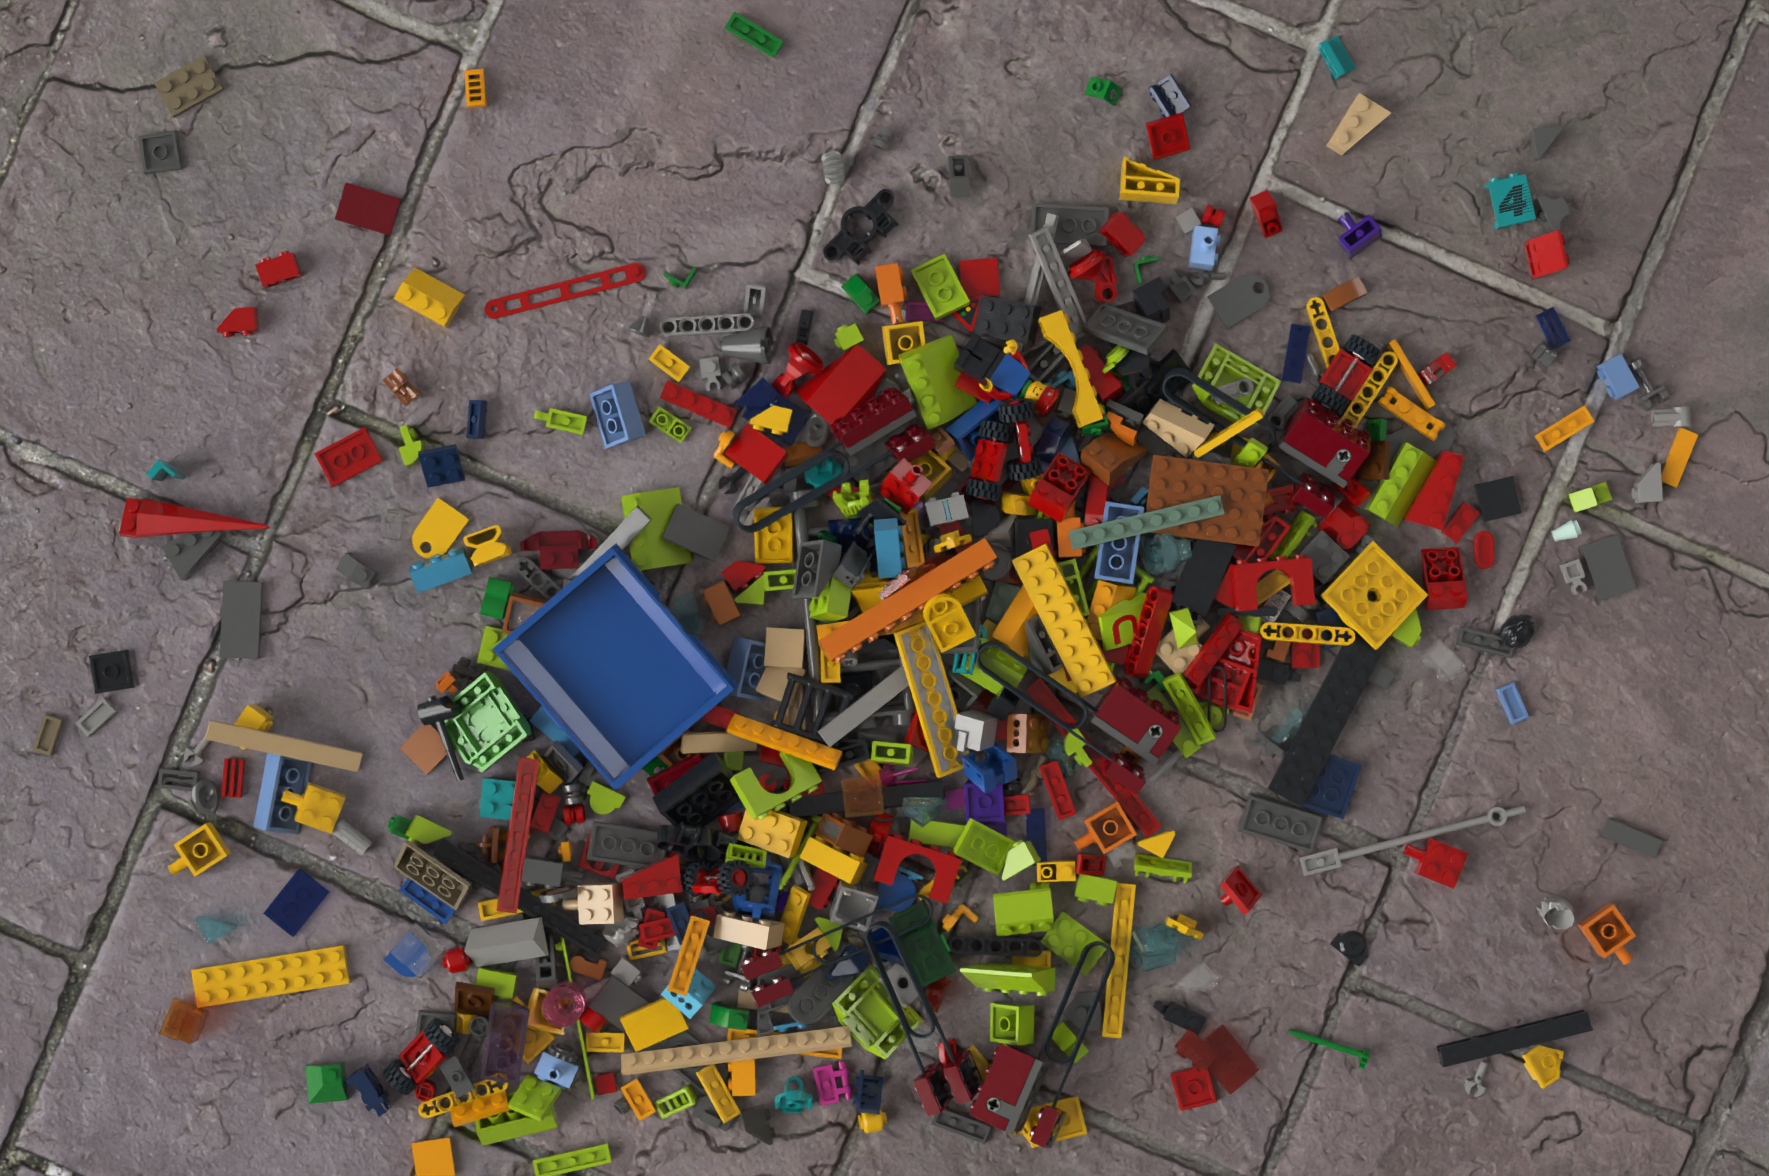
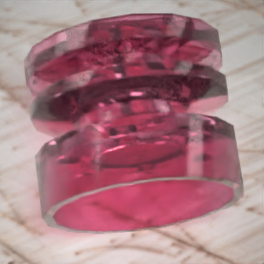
M564 981L557 983L543 999L542 1010L544 1017L549 1023L557 1027L564 1028L573 1025L579 1020L586 1009V994L581 986L574 982ZM564 999H565V1001H568V1000L570 1001V1003L568 1004V1006H567V1004H562V1001H563Z

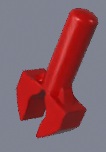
M771 773L761 775L758 780L762 788L773 792L777 787V779L771 785L765 786L766 779Z

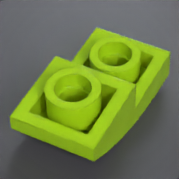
M660 406L656 408L648 420L649 423L680 444L691 430L690 426Z

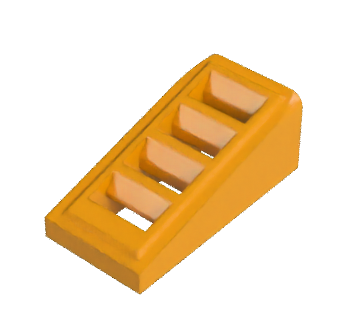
M484 69L464 70L467 108L487 107ZM480 75V78L470 79L469 76ZM480 82L479 86H470V83ZM481 89V93H471V90ZM472 97H481V100L472 101Z

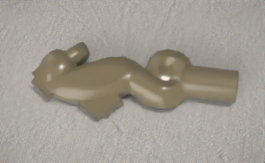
M1040 755L1037 765L1033 766L1030 770L1031 778L1021 781L1023 787L1021 794L1029 793L1030 800L1036 795V792L1031 791L1038 784V778H1043L1039 765L1045 764L1047 757Z
M845 928L843 930V936L848 942L847 945L853 944L858 949L865 947L864 942L854 936L858 935L859 931L853 928ZM869 949L862 951L869 956L868 961L875 968L876 965Z

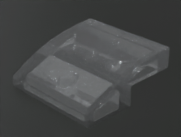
M414 923L390 952L418 978H422L447 949L419 924Z

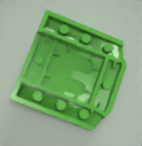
M490 671L484 672L452 699L453 702L461 704L462 714L445 720L451 742L464 762L474 765L481 773L487 771L531 735L530 724L500 679Z

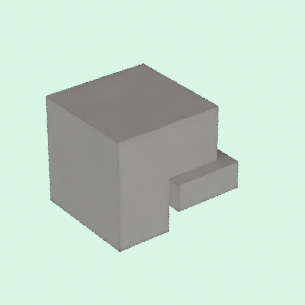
M973 709L958 713L955 729L961 731H959L957 750L963 752L970 749L982 751L993 747L998 718Z

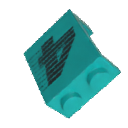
M1518 172L1510 174L1508 178L1502 180L1500 177L1489 179L1490 183H1487L1484 187L1489 189L1496 217V221L1493 223L1495 230L1532 222L1536 219L1526 174L1519 175Z

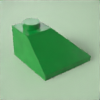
M345 1061L306 1065L309 1104L348 1100L347 1083L345 1081Z

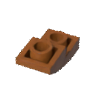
M1358 276L1326 292L1322 296L1331 312L1365 296L1368 292Z
M806 442L786 447L784 450L789 455L783 464L784 466L801 465L804 460L811 459L823 451L822 447L809 446Z

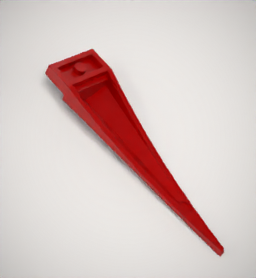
M127 498L119 534L123 537L145 538L195 532L269 529V526L145 498L144 500Z

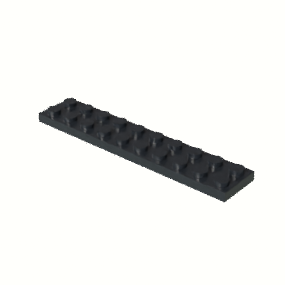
M1353 630L1355 633L1354 642L1349 646H1341L1267 789L1301 807L1303 806L1391 636L1375 650L1360 634ZM1347 635L1344 642H1347L1348 639H1351V636Z

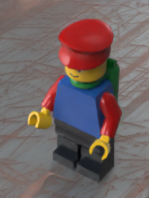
M974 333L965 349H963L955 361L954 369L979 382V386L996 400L1028 398L1033 401L1035 411L1041 413L1042 417L1049 415L1057 403L1060 390H1055L1051 385L1046 386L1039 381L1032 382L1030 380V368L1023 355L1017 349L1016 341H1007L1006 344L1008 346L1004 347L1003 352Z

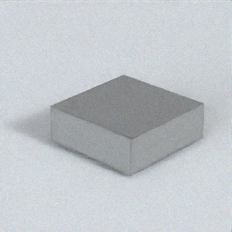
M1193 208L1175 217L1184 234L1192 231L1195 226L1202 224Z

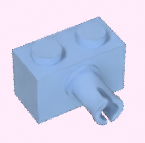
M1194 227L1188 268L1211 271L1213 266L1217 265L1218 254L1215 253L1216 246L1219 247L1220 235H1217L1218 228Z
M545 1049L534 1073L538 1075L537 1078L543 1081L551 1080L555 1082V1086L565 1089L566 1087H571L580 1064L557 1059V1057L552 1056Z

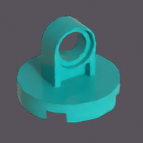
M829 457L804 472V478L807 484L814 485L816 489L837 477L842 472V468L835 459Z
M796 1076L788 1078L785 1084V1092L775 1097V1108H781V1112L802 1113V1109L807 1108L811 1110L813 1107V1096L803 1092V1082ZM796 1082L799 1085V1089H790L789 1083Z

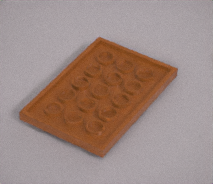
M1153 455L1145 513L1220 495L1225 514L1149 533L1259 547L1269 470Z

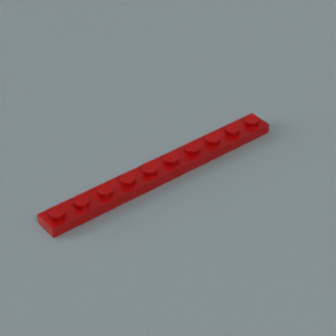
M1040 677L1025 689L1036 703L1065 723H1077ZM1049 719L1065 738L1068 731ZM1079 727L1078 730L1081 732L1083 737L1088 742L1096 746L1093 743V741L1088 737V735L1084 732V730L1081 727ZM1085 744L1082 749L1093 762L1088 766L1114 799L1118 801L1119 805L1146 838L1151 836L1162 825L1135 793L1105 774L1104 763L1107 761V758Z

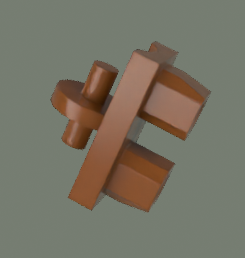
M398 368L383 379L384 383L405 407L420 395Z
M489 827V842L488 835H482V842H476V846L482 847L481 854H487L488 847L487 861L497 863V861L504 860L506 849H499L498 841L507 842L508 831L497 827Z

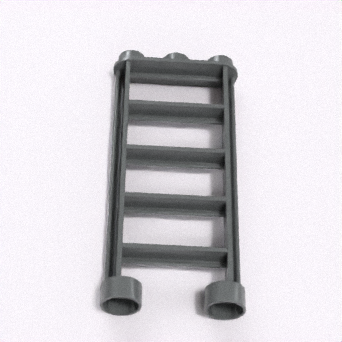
M882 483L870 484V491L875 495V498L878 497L880 500H883L884 496L877 490ZM812 490L790 492V502ZM821 496L794 510L797 551L799 552L800 543L809 542L811 537H818V533L821 530H825L832 535L852 534L859 523L808 528L806 509L822 507ZM867 525L864 532H873L874 525L873 527ZM902 569V577H891L893 594L904 588ZM812 598L802 599L809 675L810 679L821 682V659L816 625L830 623L809 618V605ZM841 619L832 623L844 622L846 620ZM899 653V658L861 661L854 667H843L840 664V673L899 668L903 663ZM907 686L902 690L904 704L882 706L856 726L855 729L878 727L877 716L892 715L893 725L911 724L916 707L910 687ZM815 688L812 692L814 717L811 719L812 722L816 720L824 696V691ZM836 710L826 712L822 727L838 715Z

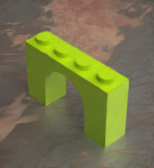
M784 752L779 753L791 777L788 791L782 794H772L764 790L750 767L734 775L730 782L752 821L756 818L762 820L770 815L769 811L773 809L779 811L786 806V802L791 800L793 803L802 798L801 794L805 792L810 794L819 789L818 785L822 780L812 762Z

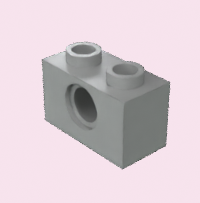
M896 962L886 972L899 1003L904 1008L918 996V993L907 973L905 965ZM880 976L877 980L884 986ZM900 978L904 979L906 982V986L904 989L898 986V980Z

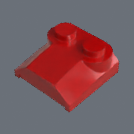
M1341 500L1338 506L1316 528L1319 531L1323 530L1338 546L1347 552L1368 531L1371 525L1366 518L1362 517L1344 500Z

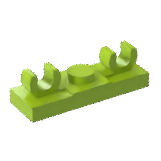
M1301 510L1290 525L1291 528L1269 558L1271 560H1275L1276 556H1286V559L1288 556L1294 558V554L1291 552L1300 544L1305 534L1311 535L1308 529L1311 525L1317 527V524L1314 522L1316 519Z
M1135 854V876H1138V873L1142 871L1145 872L1146 878L1149 877L1150 873L1159 876H1173L1174 882H1176L1177 877H1183V883H1186L1188 878L1191 879L1192 862Z

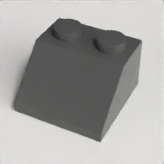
M960 661L958 662L957 669H961L962 663ZM952 665L946 672L955 706L961 712H964L979 696L984 687L960 673H953Z

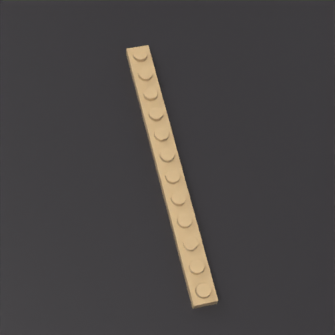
M850 1026L621 1054V1072L623 1075L852 1047Z

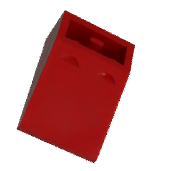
M1560 230L1524 242L1532 280L1553 276L1568 268L1570 259L1568 253H1565V237L1561 234Z
M1058 452L1032 491L1027 504L1061 523L1092 471Z
M1460 548L1421 549L1423 590L1428 594L1424 599L1426 611L1465 608L1468 595Z

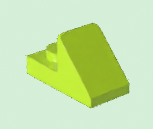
M1606 482L1568 494L1574 512L1612 500Z
M1062 1022L1056 1027L1052 1039L1069 1057L1078 1037ZM1081 1043L1074 1063H1077L1089 1052L1083 1043Z

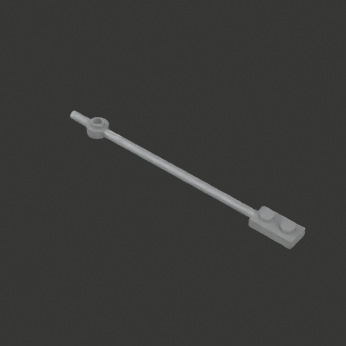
M1524 806L1508 810L1492 807L1485 816L1338 853L1337 848L1300 856L1299 860L1303 876L1342 867L1341 860L1485 823L1501 826L1508 817L1524 814L1526 810ZM1494 813L1499 814V818L1497 820H1494L1493 818Z

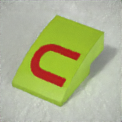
M1142 592L1130 601L1123 599L1098 616L1103 650H1111L1131 644L1146 593Z

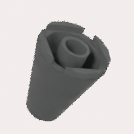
M763 326L725 336L719 343L720 352H723V355L765 365L771 364L774 351H771V345H774L773 333L770 327Z

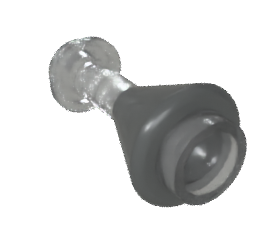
M648 297L646 300H643L646 305L642 315L628 327V330L631 331L629 336L644 341L645 337L649 338L648 318L653 307H658L656 305L657 301Z

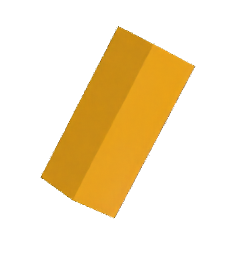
M1022 585L990 636L1021 657H1024L1029 649L1025 621L1038 614L1024 585Z

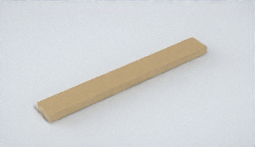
M215 720L209 721L205 740L358 772L362 758V752Z

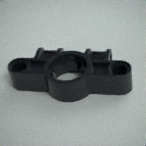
M882 189L864 207H852L844 213L841 219V231L824 247L823 254L826 261L834 263L846 254L859 266L860 261L872 252L865 244L874 238L876 232L883 238H886L887 234L899 225L887 213L894 204V194L891 190ZM888 194L891 197V201L883 203L880 200L881 196ZM855 213H863L869 221L872 220L873 229L867 232L864 236L865 238H852L853 235L845 231L846 220H850ZM831 248L837 251V255L833 258L828 257L826 254Z
M682 821L679 827L661 825L658 828L657 847L659 849L685 854L694 861L713 862L718 860L725 862L729 843L750 847V844L738 840V832L729 833L722 831V829L717 831L713 828L701 827L698 824L696 826L687 825Z

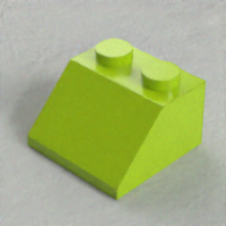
M990 1003V1041L1017 1046L1034 1044V1005Z

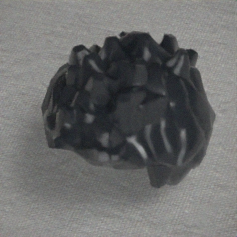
M1512 615L1507 618L1499 631L1502 643L1510 648L1525 647L1535 632L1534 622H1531L1532 617L1529 615Z

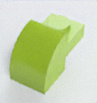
M404 425L399 428L405 446L400 447L399 451L405 466L410 467L420 461L418 451L424 450V442L421 440L415 442L414 439H417L414 428Z
M1076 728V729H1071V730H1073L1075 733H1077L1078 735H1080L1081 737H1083V735H1082L1081 732L1078 730V728ZM1068 732L1064 739V750L1067 756L1075 752L1074 758L1080 766L1088 767L1093 762L1082 749L1085 743Z

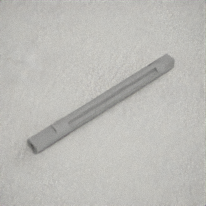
M1047 213L1043 227H1048L1054 241L1059 216ZM1037 255L1024 301L1025 304L1036 306L1045 276ZM1016 342L1020 353L1025 352L1027 344Z

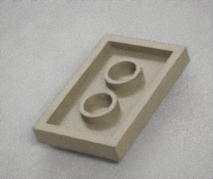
M205 56L198 58L154 83L174 118L224 91Z

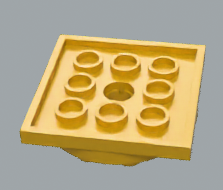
M1372 541L1320 596L1338 613L1348 627L1360 634L1376 650L1428 594ZM1369 591L1376 594L1374 602L1368 600L1367 595Z

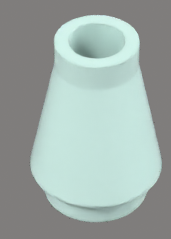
M1570 520L1551 531L1555 542L1578 538V535L1582 534L1577 520Z

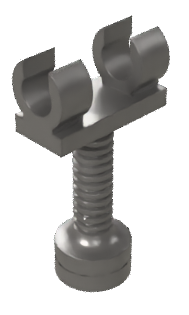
M1641 358L1627 364L1631 372L1637 374L1640 379L1639 381L1643 384V388L1646 389V394L1637 398L1644 411H1649L1653 408L1648 398L1656 393L1661 402L1670 399L1664 385L1655 389L1651 387L1650 382H1648L1649 380H1647L1642 370L1644 363Z
M741 944L740 946L743 948L738 971L726 970L722 984L731 986L734 977L742 979L740 991L747 993L750 991L753 979L746 981L740 966L743 965V960L749 958L750 951L755 950V947Z

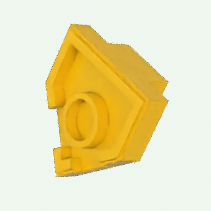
M957 530L939 536L941 543L933 546V550L937 554L972 542L971 535L968 534L960 537Z
M1181 913L1178 914L1176 920L1169 916L1165 920L1166 925L1176 928V930L1185 935L1194 936L1195 939L1202 940L1204 933L1195 929L1196 920Z
M1536 1045L1522 1055L1525 1060L1523 1064L1532 1079L1537 1080L1541 1088L1544 1089L1559 1079L1560 1064L1564 1051Z

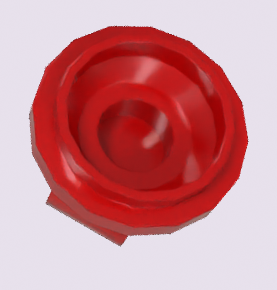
M1092 250L1069 266L1067 273L1069 278L1089 280L1095 283L1094 297L1098 302L1107 303L1116 299V282L1119 279L1114 273L1112 258L1105 255L1102 250ZM1105 289L1108 292V297L1106 299L1103 296V291Z
M800 342L790 344L788 348L790 359L785 374L781 373L771 385L785 398L796 388L797 385L795 383L798 377L803 374H821L824 371L822 359L813 350Z

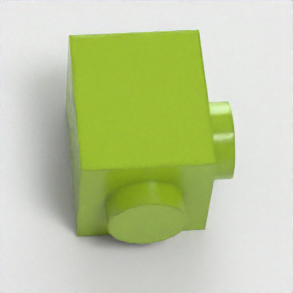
M855 323L850 326L845 324L837 328L836 338L833 339L838 350L842 348L843 352L864 342Z

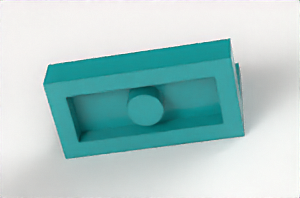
M1338 35L1328 41L1321 42L1317 46L1335 80L1356 69Z
M157 460L146 473L149 478L157 481H162L168 473L174 478H185L169 462Z

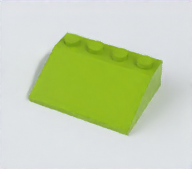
M952 334L898 355L912 395L916 400L915 403L927 430L950 421L977 404L974 396L954 387L961 373L954 369V363L959 357V352Z
M680 487L621 496L625 519L637 506L652 518L644 529L629 543L632 562L640 571L692 563L690 551L662 539L677 504L682 505Z
M985 962L960 968V972L973 985L978 988H984L983 991L994 992L995 989H1001V993H1013V990L1019 991V994L1036 992L1037 996H1048L1049 992L1055 991V968Z

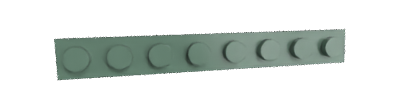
M1219 495L1070 530L1068 534L1072 550L1211 518L1225 513L1221 496Z

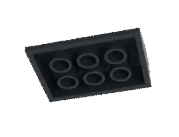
M714 752L652 797L660 814L677 827H679L681 821L687 825L696 826L698 824L704 827L741 800L730 782V779L735 774Z

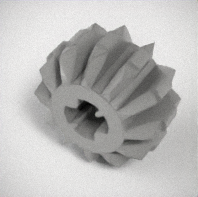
M833 151L823 154L822 162L826 183L838 184L843 182L844 172L841 154Z

